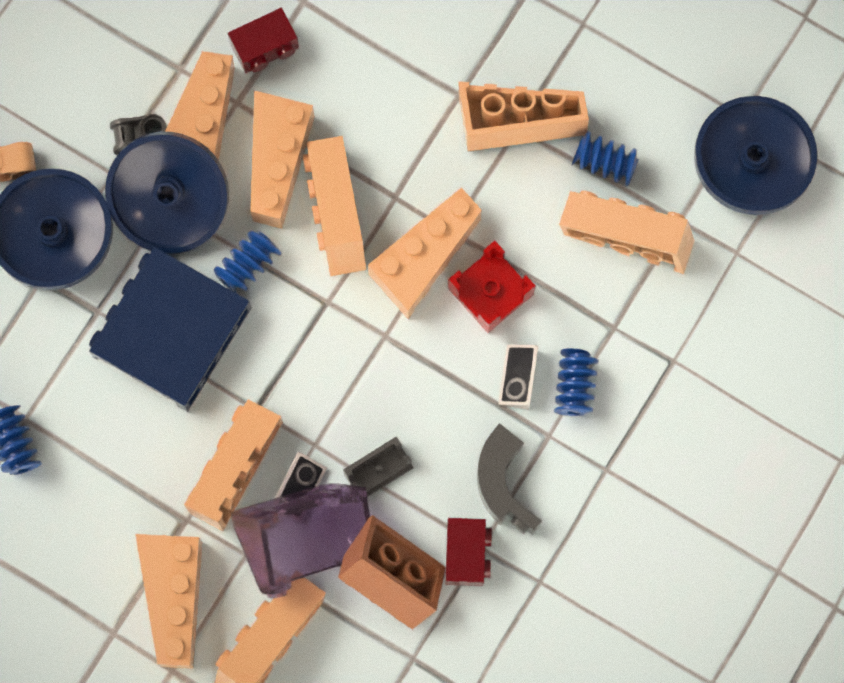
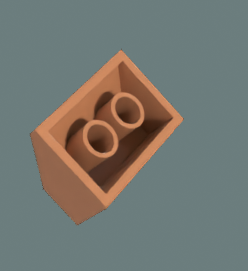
M372 515L368 518L343 556L338 578L413 630L437 611L446 567Z

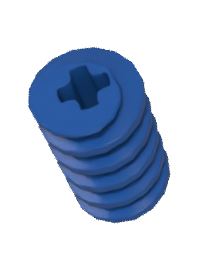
M587 131L581 138L571 166L579 159L581 170H584L590 163L592 174H596L602 168L603 178L606 179L614 172V182L618 183L624 176L625 186L629 187L639 159H637V149L633 148L626 155L624 144H621L617 150H614V140H610L605 146H602V136L599 135L594 142H591V132Z
M253 231L247 233L250 242L245 240L239 242L242 251L235 248L230 251L233 260L227 257L222 259L225 269L219 266L213 269L218 280L235 293H237V288L244 291L248 290L244 282L245 279L252 282L257 281L253 274L254 270L260 273L265 272L261 264L263 261L271 265L273 264L269 255L271 252L279 256L282 254L279 248L260 231L258 233Z
M575 348L562 349L560 354L565 358L559 361V366L563 370L558 372V379L562 382L557 384L556 390L561 395L555 397V403L560 407L555 408L554 412L565 416H583L585 413L593 412L594 409L585 405V401L595 399L594 395L587 393V389L596 388V384L588 381V377L597 376L598 372L590 369L589 365L598 364L599 360L591 357V354L585 350Z
M20 405L0 409V461L4 462L0 468L3 473H10V475L23 474L42 464L40 460L31 461V457L37 454L38 451L37 449H27L26 447L34 439L32 437L23 438V434L29 431L30 428L29 426H19L18 424L26 418L24 414L15 415V411L21 407Z

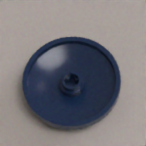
M763 96L736 98L716 108L702 124L694 148L696 172L706 191L723 206L749 215L775 213L796 202L810 185L815 174L818 159L814 135L803 117L785 103Z
M163 131L149 133L133 140L117 155L108 171L105 196L113 221L127 238L147 250L152 251L156 247L166 254H174L195 249L214 235L227 212L229 186L222 165L205 145L187 135Z
M41 169L17 178L0 194V266L14 280L28 287L40 290L64 289L74 286L91 276L106 258L113 237L112 217L103 195L86 178L63 169Z

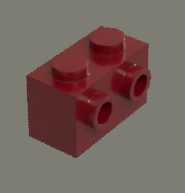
M282 7L227 33L229 43L245 74L250 71H261L268 66L269 62L278 58L286 59L299 49L298 37Z
M448 518L445 585L483 586L484 578H490L491 559H485V547H491L492 528H486V519Z

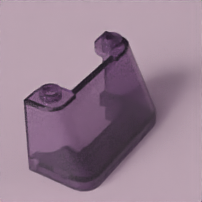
M329 483L231 512L233 528L260 593L266 594L268 598H279L287 595V590L292 588L291 581L334 567H341L343 556L370 517L366 487Z

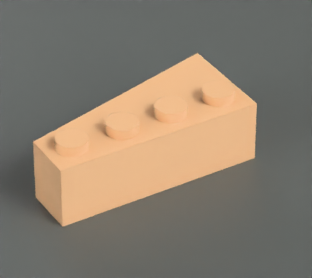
M458 81L459 102L468 152L583 136L588 131L589 117L584 92L557 89L535 91L527 90V87L515 86V89L499 88L496 84L474 86L469 85V82Z
M255 90L250 211L253 222L282 229L302 163V155H304L306 142H308L315 118L314 108L310 104Z
M462 187L368 264L369 276L407 319L413 314L422 298L424 299L433 283L443 273L452 257L461 248L481 220L482 210Z
M570 191L559 223L563 234L599 247H604L605 243H609L613 250L627 256L637 252L642 257L648 259V263L659 266L660 262L664 261L675 265L673 271L682 274L685 272L695 241L688 220L679 213H658L654 208L647 205L634 207L627 205L625 201L618 198H609V200L598 198L596 194L589 191H580V193Z
M249 399L244 406L239 405L232 417L233 425L228 433L224 432L217 444L216 453L205 465L199 481L184 504L191 515L221 531H224L283 423L280 415Z
M135 534L157 664L168 668L193 669L203 542L199 537Z

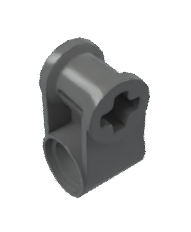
M149 114L111 121L110 129L114 131L115 138L114 154L118 155L130 142L148 134L154 127H161V132H165L167 128L165 120L157 114Z

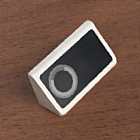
M507 344L498 405L529 410L538 353L537 345Z
M297 452L271 504V511L300 524L327 467Z

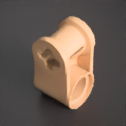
M16 142L0 147V182L16 180L27 173L37 170L31 143Z

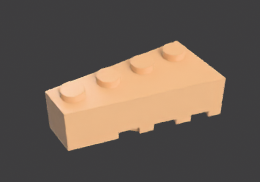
M202 51L165 131L184 134L196 139L205 145L218 160L235 72L232 55Z
M343 136L306 142L308 154L302 156L305 172H312L313 179L307 180L310 199L316 198L317 206H312L315 225L321 224L322 232L317 233L319 250H326L330 276L366 270L362 235Z
M297 571L289 579L284 576L274 589L276 596L270 603L265 600L256 611L254 616L258 619L251 627L245 625L235 639L238 642L231 652L226 649L216 662V666L219 668L215 683H264L274 667L272 663L275 660L278 662L283 658L293 642L291 640L292 637L299 636L322 605L326 593Z

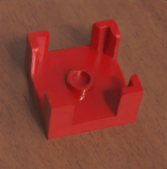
M495 240L483 250V256L461 274L459 270L448 279L449 291L487 333L531 298L536 287L527 275L522 278L504 258L505 251Z

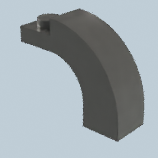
M499 423L487 438L480 453L477 468L478 491L486 510L498 524L501 525L506 517L509 516L512 518L510 521L511 525L523 534L528 531L533 535L540 527L542 520L514 499L507 488L505 479L508 466L522 450L524 442Z

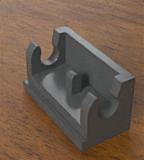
M396 436L343 469V472L354 492L362 501L414 467L409 455H406L401 442Z

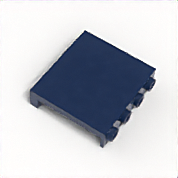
M154 247L150 254L145 253L138 264V269L140 270L134 280L130 278L126 282L122 290V295L124 296L119 304H114L109 309L105 317L107 323L102 331L97 330L89 342L91 347L89 352L94 359L97 360L99 358L174 401L179 408L188 412L252 307L249 300Z

